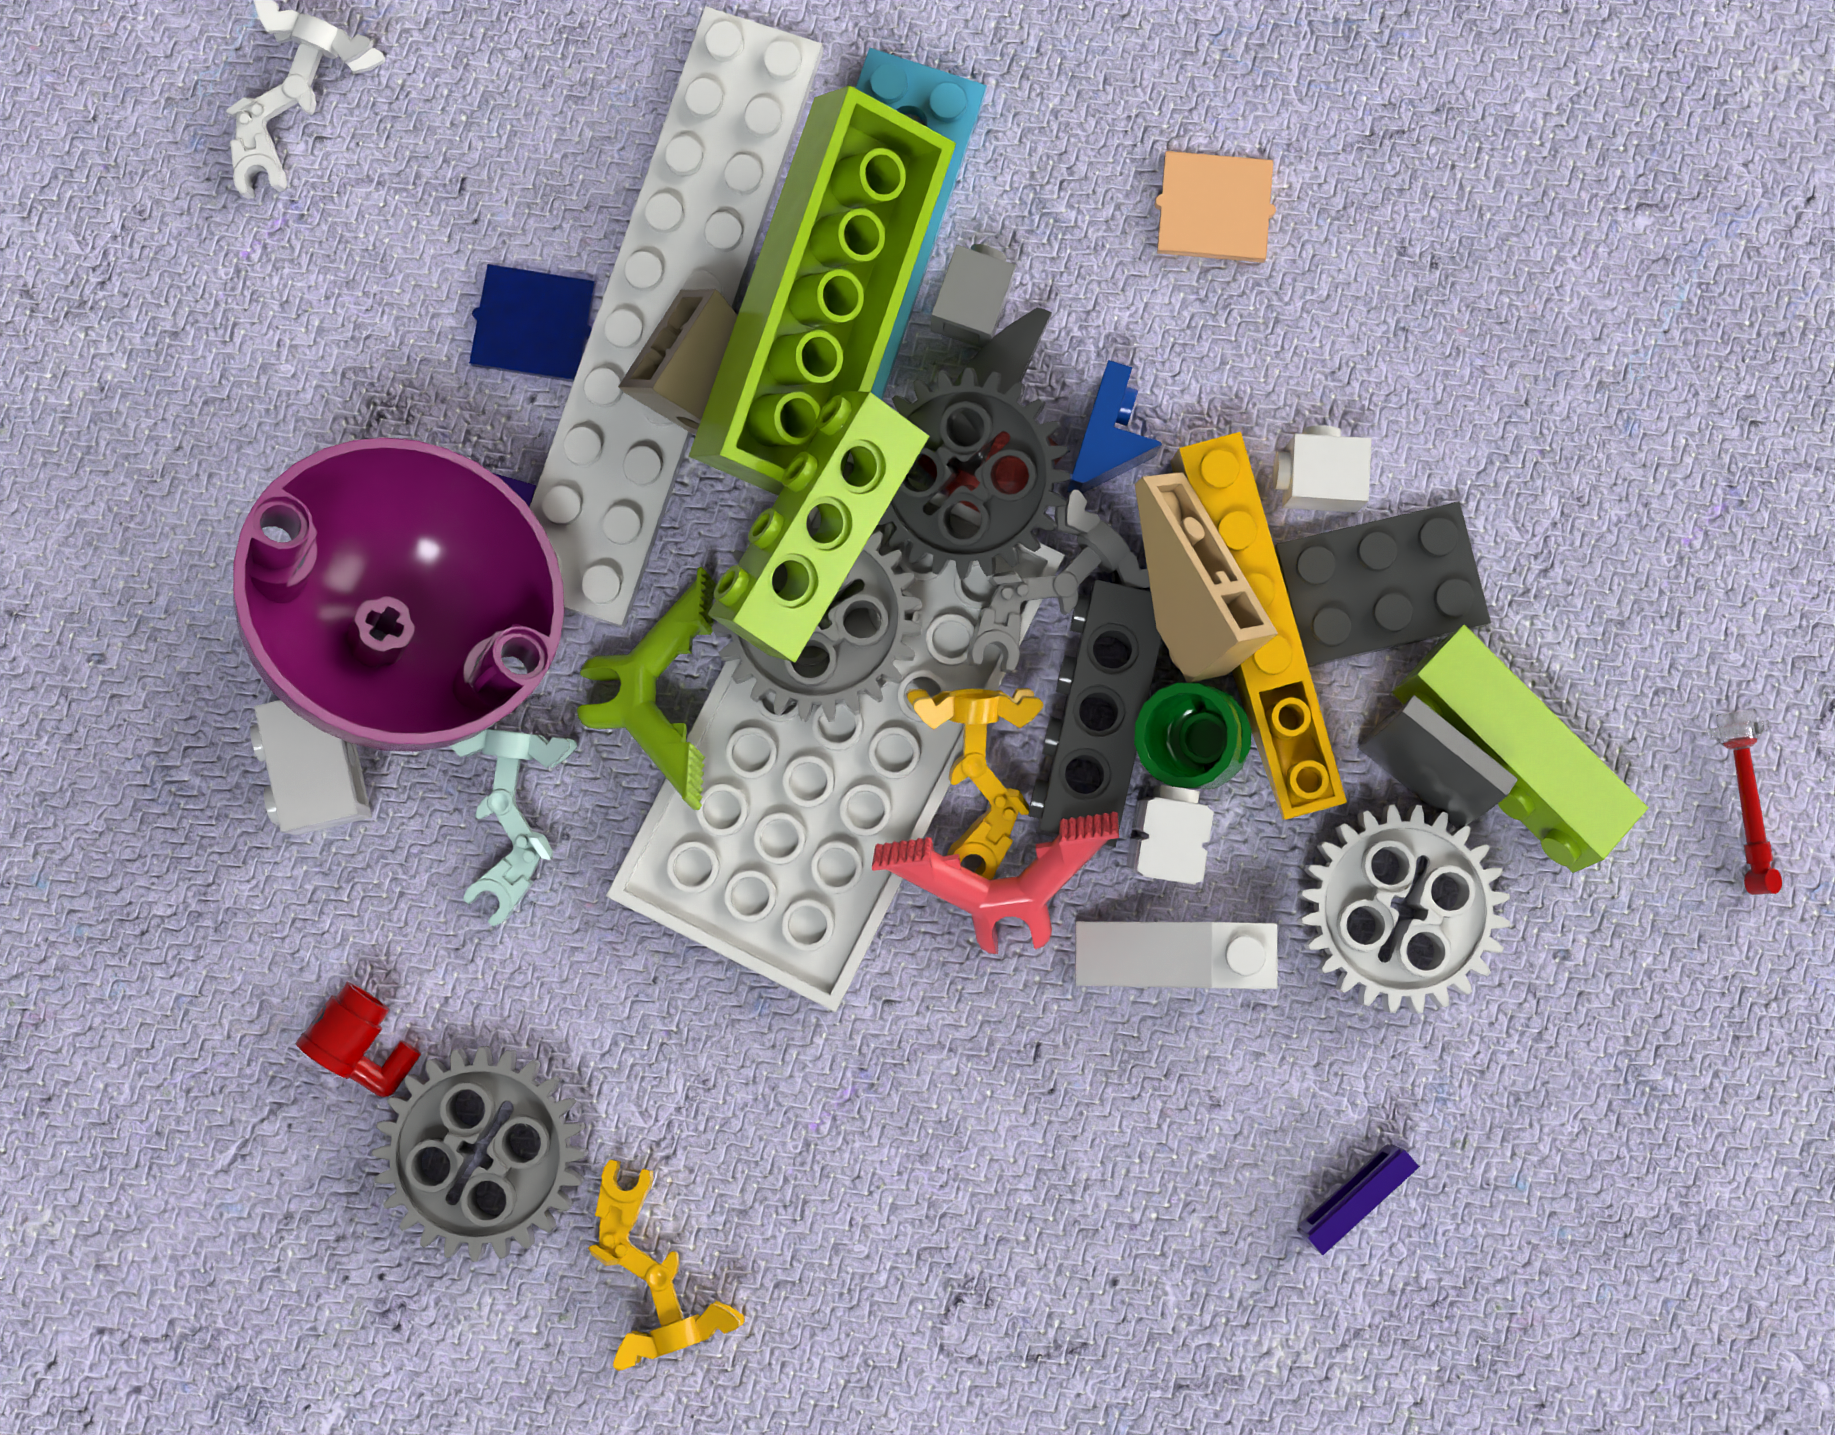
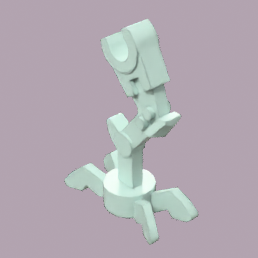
M488 728L473 738L450 745L460 757H470L483 751L482 754L497 756L492 793L480 802L475 816L477 819H483L495 813L513 843V851L494 865L478 881L471 884L463 898L467 904H471L484 891H491L496 894L499 899V908L488 920L491 926L505 922L512 915L514 909L534 883L531 877L540 859H553V851L545 835L532 831L516 805L515 794L521 759L533 760L534 758L545 768L549 766L553 768L565 761L577 749L578 743L574 739L552 737L548 741L543 735Z

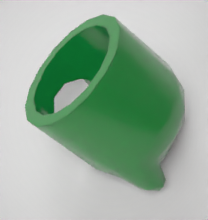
M1175 683L1158 690L1144 703L1135 722L1134 745L1141 764L1155 779L1172 787L1215 789L1230 781L1243 768L1251 749L1252 729L1246 712L1230 694L1200 683Z

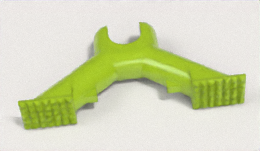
M702 567L697 568V579L628 654L597 655L588 658L582 664L580 675L584 678L596 681L618 680L621 682V686L615 698L609 702L586 704L577 707L579 720L588 728H626L681 795L682 799L693 810H700L702 807L700 801L703 798L701 796L703 788L701 785L704 781L701 778L704 775L702 769L705 766L702 762L706 757L693 744L686 741V724L671 723L657 707L655 700L657 678L679 654H692L693 639L696 635H711L713 632L712 625L714 621L707 614L713 606L714 588L717 584Z

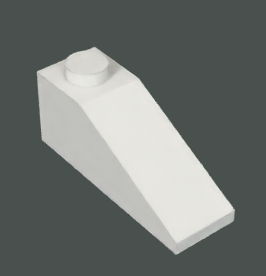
M1076 921L1075 986L1278 989L1277 923Z

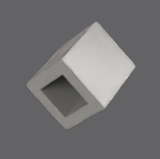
M956 244L931 314V331L982 349L995 336L1013 285L1016 264L1007 262V256L1004 253L990 246L973 244L971 249Z

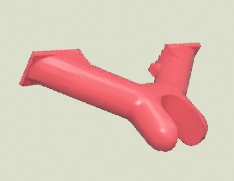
M1112 812L1110 814L1103 813L1102 815L1095 814L1094 816L1087 815L1086 817L1079 816L1078 818L1071 817L1068 820L1061 819L1059 835L1052 842L1036 844V859L1019 876L988 880L961 866L959 854L942 856L935 852L932 838L930 837L925 839L918 838L917 840L910 839L909 841H894L892 843L886 842L883 845L876 844L872 870L886 869L970 913L977 942L981 949L989 954H998V936L995 923L1005 917H1017L1025 921L1030 928L1034 948L1038 949L1044 947L1052 935L1047 902L1109 839L1119 838L1118 813Z

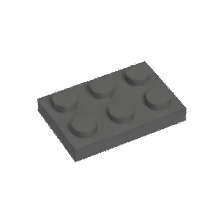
M1460 501L1277 543L1274 546L1308 668L1450 635L1463 625L1471 630L1487 626L1491 623Z

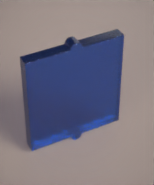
M487 264L480 307L472 311V316L477 323L469 364L474 367L574 382L584 353L586 340L589 339L592 331L589 322L596 288L595 281Z

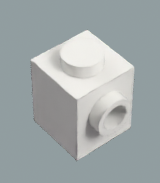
M1308 426L1303 428V434L1295 433L1285 446V452L1277 451L1274 459L1273 488L1283 490L1282 508L1357 513L1369 501L1371 438L1341 436V429L1333 426Z

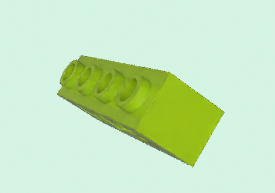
M841 391L839 395L834 396L826 403L816 420L818 431L806 451L799 453L786 468L782 478V483L785 486L772 508L763 511L753 523L748 534V540L751 543L739 563L730 567L716 585L714 591L716 601L707 615L769 656L796 663L930 437L871 392ZM849 450L854 460V468L851 476L845 481L841 474L840 465L844 454ZM816 506L820 512L821 524L817 533L811 537L807 531L806 522L808 514ZM781 563H784L788 574L785 587L776 594L772 585V577L775 569Z

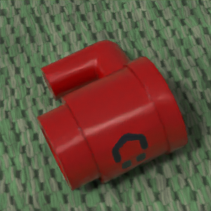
M348 981L337 996H330L308 1029L301 1034L295 1043L303 1053L324 1068L343 1078L354 1080L380 1097H389L394 1094L421 1056V1052L403 1040L399 1041L382 1067L364 1056L382 1031L380 1024L390 1009L376 997Z

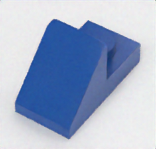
M1108 360L1067 492L1079 490L1083 494L1157 456L1162 446L1161 442L1114 427L1115 423L1127 426L1134 407L1138 390L1127 387L1133 367Z

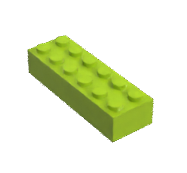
M850 85L814 97L688 457L779 496L785 486L782 483V478L786 468L799 453L806 451L818 431L816 420L826 403L834 396L839 395L841 391L871 392L956 146L955 142ZM849 450L844 454L841 460V474H843L848 456L850 454Z

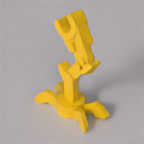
M1017 688L1012 697L1001 690L959 689L942 691L932 698L924 689H909L906 693L907 699L921 720L933 730L947 720L964 724L962 755L954 761L948 778L952 785H957L965 778L970 777L989 801V808L951 845L947 856L959 854L960 862H962L967 855H980L982 862L975 873L988 880H992L1013 842L1010 834L1018 813L1029 815V804L1019 790L1005 788L987 766L985 760L987 724L999 721L1000 716L1018 728H1022L1032 721L1043 709V702L1038 697H1034V692L1030 688Z
M610 1159L604 1166L601 1175L602 1181L595 1216L600 1217L599 1243L589 1246L588 1249L591 1255L605 1266L620 1264L647 1282L661 1327L649 1331L650 1334L637 1330L627 1333L618 1347L613 1367L618 1371L624 1370L641 1362L642 1357L654 1359L707 1340L713 1336L717 1329L725 1334L743 1325L745 1316L732 1306L719 1301L711 1303L701 1316L698 1313L683 1318L673 1285V1280L678 1272L680 1263L678 1253L676 1251L670 1252L665 1260L659 1263L629 1241L630 1232L638 1219L648 1192L651 1190L654 1181L653 1170L642 1169L637 1185L632 1190H625L620 1187L617 1181L621 1161Z

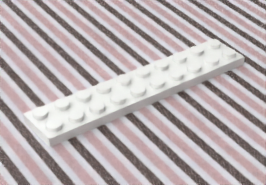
M707 6L704 8L530 505L531 511L543 526L556 553L563 580L565 610L623 629L626 627L692 433L624 393L618 386L680 290L716 289L731 308L735 310L823 55L822 43Z

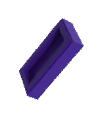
M1392 1144L1385 1145L1298 1225L1299 1229L1297 1231L1313 1249L1324 1255L1420 1166L1405 1149Z

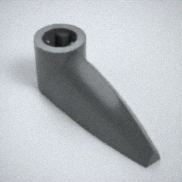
M1037 307L993 337L966 366V368L975 369L978 386H984L992 371L1001 373L1000 392L1004 394L1017 382L1022 383L1052 316V312ZM964 370L961 372V374L954 382L955 386H959L961 384V379ZM966 409L960 412L953 422V435L964 446H972L977 443L984 432V422L980 414L973 409ZM996 438L976 460L962 462L957 459L954 465L959 470L976 477V470L986 461Z

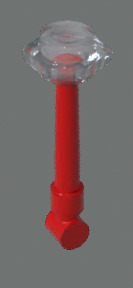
M1755 709L1715 714L1717 727L1708 728L1706 730L1707 735L1711 740L1718 741L1725 748L1733 750L1747 842V844H1744L1746 863L1750 864L1751 870L1745 874V888L1751 895L1776 894L1781 890L1782 877L1777 869L1771 868L1770 861H1773L1771 843L1766 840L1763 815L1750 747L1754 746L1762 736V733L1768 730L1769 721H1757Z

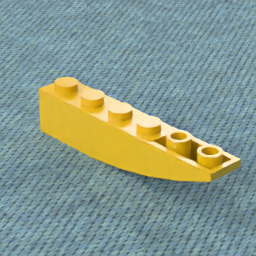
M1241 431L1181 447L1170 461L1173 473L1184 472L1278 632L1275 637L1236 667L1232 674L1283 820L1345 804L1347 800Z

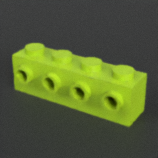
M1465 625L1437 643L1391 692L1403 705L1415 695L1518 779L1508 796L1498 803V806L1511 818L1521 821L1541 841L1542 849L1554 862L1567 867L1572 873L1603 861L1649 808Z

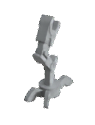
M1073 490L1069 493L1068 498H1066L1068 500L1067 506L1055 507L1054 518L1055 523L1058 525L1056 531L1076 535L1077 543L1082 551L1057 576L1022 578L1014 571L996 573L988 580L997 588L988 607L980 610L971 644L968 647L967 659L969 665H981L985 647L988 644H994L1001 649L1003 654L1001 672L1009 673L1014 671L1020 657L1021 603L1027 600L1058 598L1061 614H1069L1077 604L1078 586L1097 566L1103 571L1112 574L1114 584L1140 590L1150 588L1147 568L1140 570L1137 557L1130 551L1124 539L1111 526L1102 521L1097 514L1084 511L1087 500L1079 490Z

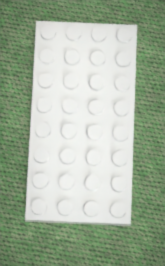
M851 453L848 456L842 474L845 481L851 476L854 468V460ZM908 477L909 482L916 489L922 491L929 489V487ZM941 493L936 494L925 505L924 510L926 514H934L948 497ZM957 503L951 510V526L960 536L972 537L980 529L982 522L981 513L961 503ZM815 506L808 516L812 527L819 528L821 516L818 508ZM893 522L877 525L871 535L878 531L883 534V542L878 552L881 556L895 550H900L902 559L893 570L894 575L913 573L915 576V583L903 591L902 596L921 599V609L905 615L906 620L921 625V635L902 638V643L909 646L915 652L914 660L903 661L894 659L892 663L900 672L902 681L897 684L882 677L878 681L883 695L881 702L872 699L866 692L858 695L860 714L856 716L843 701L836 703V714L833 722H828L822 705H813L807 722H803L799 716L798 703L792 701L781 715L775 714L774 700L776 694L772 692L757 703L753 701L750 695L757 680L753 677L745 682L736 684L731 676L742 663V660L726 661L686 738L687 742L693 744L706 757L702 762L705 765L702 769L704 775L701 778L704 781L701 785L703 788L701 792L703 798L700 801L702 807L700 810H693L666 778L606 894V897L834 1012H837L903 878L886 869L872 870L875 845L924 838L951 784L948 778L950 768L954 761L962 755L964 724L947 720L933 730L915 712L912 704L907 699V691L909 689H924L931 698L942 691L959 689L996 691L1006 675L1005 672H1001L1002 651L994 644H988L985 647L981 665L971 666L968 664L967 659L968 647L971 644L980 610L988 607L997 586H993L988 581L993 575L986 577L978 560L973 561L971 572L965 579L959 578L954 560H950L945 570L939 575L933 574L932 554L927 553L918 563H910L909 556L913 547L912 542L908 540L895 547H891L888 544L891 536L897 529ZM1019 543L1016 545L1020 564L1011 567L999 554L995 556V574L1014 571L1022 578L1055 576L1065 555L1040 543L1041 548L1036 552L1027 549ZM859 580L852 583L840 597L829 605L818 624L822 631L830 626L829 611L845 599L862 591L865 587L862 581ZM1043 599L1027 600L1021 603L1019 647ZM857 608L846 617L844 627L853 637L859 639L868 638L879 630L882 621L875 611L868 608ZM809 646L803 649L796 663L793 662L794 670L800 676L816 678L822 675L828 668L830 658L828 653L822 648Z

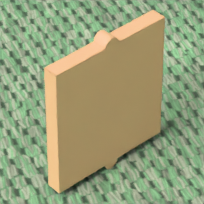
M1166 151L1164 155L1162 192L1156 197L1154 203L1156 209L1160 210L1157 254L1264 263L1267 253L1269 219L1276 212V207L1270 204L1273 160Z

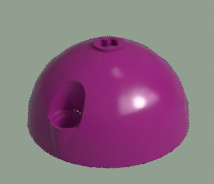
M386 437L352 440L321 449L296 462L272 481L253 505L241 529L233 562V607L239 635L252 665L269 689L295 714L319 730L351 744L383 751L417 752L448 747L473 738L500 722L533 693L548 671L560 642L565 613L563 580L556 553L541 523L526 502L501 478L485 467L447 448L417 440ZM272 526L281 528L288 533L291 541L277 542L271 540L264 534L262 528ZM375 629L387 635L383 641L376 640L371 636ZM501 658H517L524 664L527 674L511 672L505 667Z

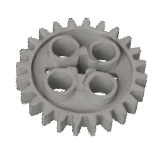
M808 516L806 522L807 531L813 537L819 528L812 527ZM880 531L870 536L831 604L855 581H862L865 585L864 589L832 608L828 613L829 628L822 631L817 626L804 647L816 646L828 653L830 662L822 675L816 678L800 676L794 670L793 662L767 655L719 622L712 626L715 635L732 637L733 642L718 652L722 661L742 660V663L731 676L735 683L739 684L753 677L757 680L750 695L753 701L757 703L772 692L776 694L774 700L775 714L781 715L792 701L798 703L799 716L803 722H807L813 705H822L828 722H833L836 714V703L844 701L849 710L856 716L860 714L858 695L866 692L872 699L881 702L883 695L878 681L882 677L897 684L902 681L900 672L892 663L894 659L903 661L914 660L915 652L909 646L902 643V638L921 635V625L905 619L906 614L921 609V599L902 596V592L915 583V576L913 573L894 575L893 570L900 563L902 553L900 550H895L881 556L878 553L883 542V534ZM735 550L732 553L737 564L745 552ZM781 563L775 569L772 577V585L776 594L785 587L788 574L784 563ZM857 608H868L875 611L882 621L879 630L868 638L859 639L850 635L846 631L844 623L851 611Z
M489 1046L478 1047L474 1064H470L463 1049L453 1050L450 1056L451 1070H447L444 1064L437 1058L426 1061V1069L430 1080L427 1082L415 1074L407 1075L404 1081L412 1094L411 1098L395 1095L387 1100L390 1107L399 1114L397 1120L377 1122L376 1128L390 1136L391 1141L390 1144L373 1149L372 1156L390 1160V1169L374 1177V1181L379 1184L394 1183L396 1192L384 1202L385 1209L404 1204L408 1212L402 1219L399 1228L403 1231L417 1223L422 1224L425 1228L421 1236L420 1246L423 1248L430 1245L439 1236L444 1237V1256L446 1258L456 1255L463 1243H468L472 1262H478L483 1258L487 1243L492 1244L499 1259L505 1258L510 1254L511 1236H514L525 1249L531 1247L535 1243L531 1225L535 1224L540 1229L548 1233L551 1232L557 1224L548 1209L553 1207L558 1210L568 1211L574 1204L569 1196L561 1190L562 1187L579 1186L584 1181L582 1175L569 1169L570 1162L588 1156L587 1149L570 1145V1137L586 1128L585 1123H566L564 1114L576 1103L575 1098H567L556 1102L552 1094L557 1089L561 1079L556 1076L541 1084L535 1079L540 1067V1061L536 1059L526 1064L521 1071L515 1069L517 1060L516 1050H506L500 1057L498 1064H493ZM463 1090L476 1092L485 1104V1113L478 1125L464 1123L456 1112V1101ZM506 1101L513 1104L511 1115L487 1147L486 1153L494 1161H488L474 1169L464 1186L459 1201L456 1204L450 1203L448 1195L451 1189L462 1177L475 1156V1152L468 1147V1144H473L488 1136L502 1105ZM517 1124L530 1125L538 1132L541 1147L534 1158L526 1159L514 1152L510 1136ZM428 1147H436L443 1150L450 1160V1171L444 1181L430 1179L422 1168V1157ZM483 1181L495 1182L503 1188L506 1195V1205L501 1214L492 1215L480 1208L476 1192Z

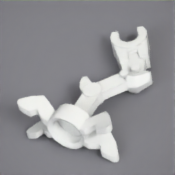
M254 0L258 17L269 34H274L279 44L293 40L299 44L288 77L285 78L282 84L257 98L243 97L226 109V113L236 118V139L230 141L234 185L241 195L247 199L255 198L252 180L260 171L268 172L270 184L278 192L286 190V174L282 169L273 141L268 133L267 122L297 103L301 105L307 114H314L316 99L311 84L322 56L337 59L339 55L355 74L370 71L385 62V57L379 50L372 47V41L368 37L357 34L351 38L344 30L314 16L298 13L294 10L279 11L278 4L273 0Z

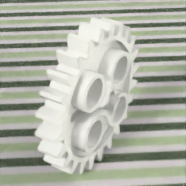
M1395 804L1383 807L1381 825L1378 824L1375 817L1369 811L1359 813L1358 825L1360 832L1357 833L1345 823L1339 824L1335 827V830L1342 845L1337 847L1325 841L1319 843L1317 849L1327 860L1325 866L1306 865L1304 871L1311 878L1318 881L1316 889H1306L1297 893V897L1314 904V912L1297 918L1298 924L1316 926L1318 933L1304 944L1305 950H1325L1327 956L1320 962L1317 971L1319 973H1328L1339 969L1342 973L1335 987L1338 992L1345 993L1356 984L1361 985L1358 994V1004L1370 1006L1378 994L1382 993L1384 1012L1396 1013L1402 996H1404L1410 1012L1419 1014L1423 1013L1425 995L1428 994L1437 1007L1449 1006L1448 986H1451L1460 994L1469 995L1472 989L1465 974L1469 971L1480 976H1488L1491 971L1480 956L1483 952H1503L1504 947L1489 937L1491 929L1510 927L1509 920L1493 914V906L1506 902L1510 899V895L1504 892L1491 891L1489 885L1490 882L1497 879L1503 873L1502 868H1482L1479 862L1486 856L1490 847L1485 844L1468 849L1465 846L1471 831L1468 825L1457 828L1450 834L1446 832L1448 813H1436L1428 824H1424L1422 805H1414L1409 808L1405 820L1401 821ZM1380 849L1393 853L1399 863L1398 876L1389 885L1377 880L1372 872V858ZM1419 856H1424L1427 859V866L1424 873L1416 881L1407 900V906L1415 910L1414 918L1399 921L1391 942L1390 956L1386 962H1381L1378 958L1379 951L1389 938L1399 918V912L1390 907L1391 900L1405 898L1408 895L1413 884L1417 859ZM1441 874L1453 879L1458 890L1457 901L1448 910L1437 906L1431 894L1432 884ZM1358 907L1370 912L1375 922L1374 934L1364 944L1357 943L1351 938L1346 925L1349 915ZM1418 933L1428 937L1434 948L1432 961L1421 970L1413 966L1407 956L1408 943Z

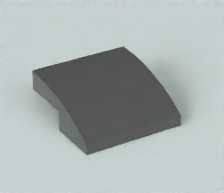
M1415 695L1397 712L1393 710L1357 747L1437 813H1448V822L1456 828L1473 822L1508 796L1518 780Z

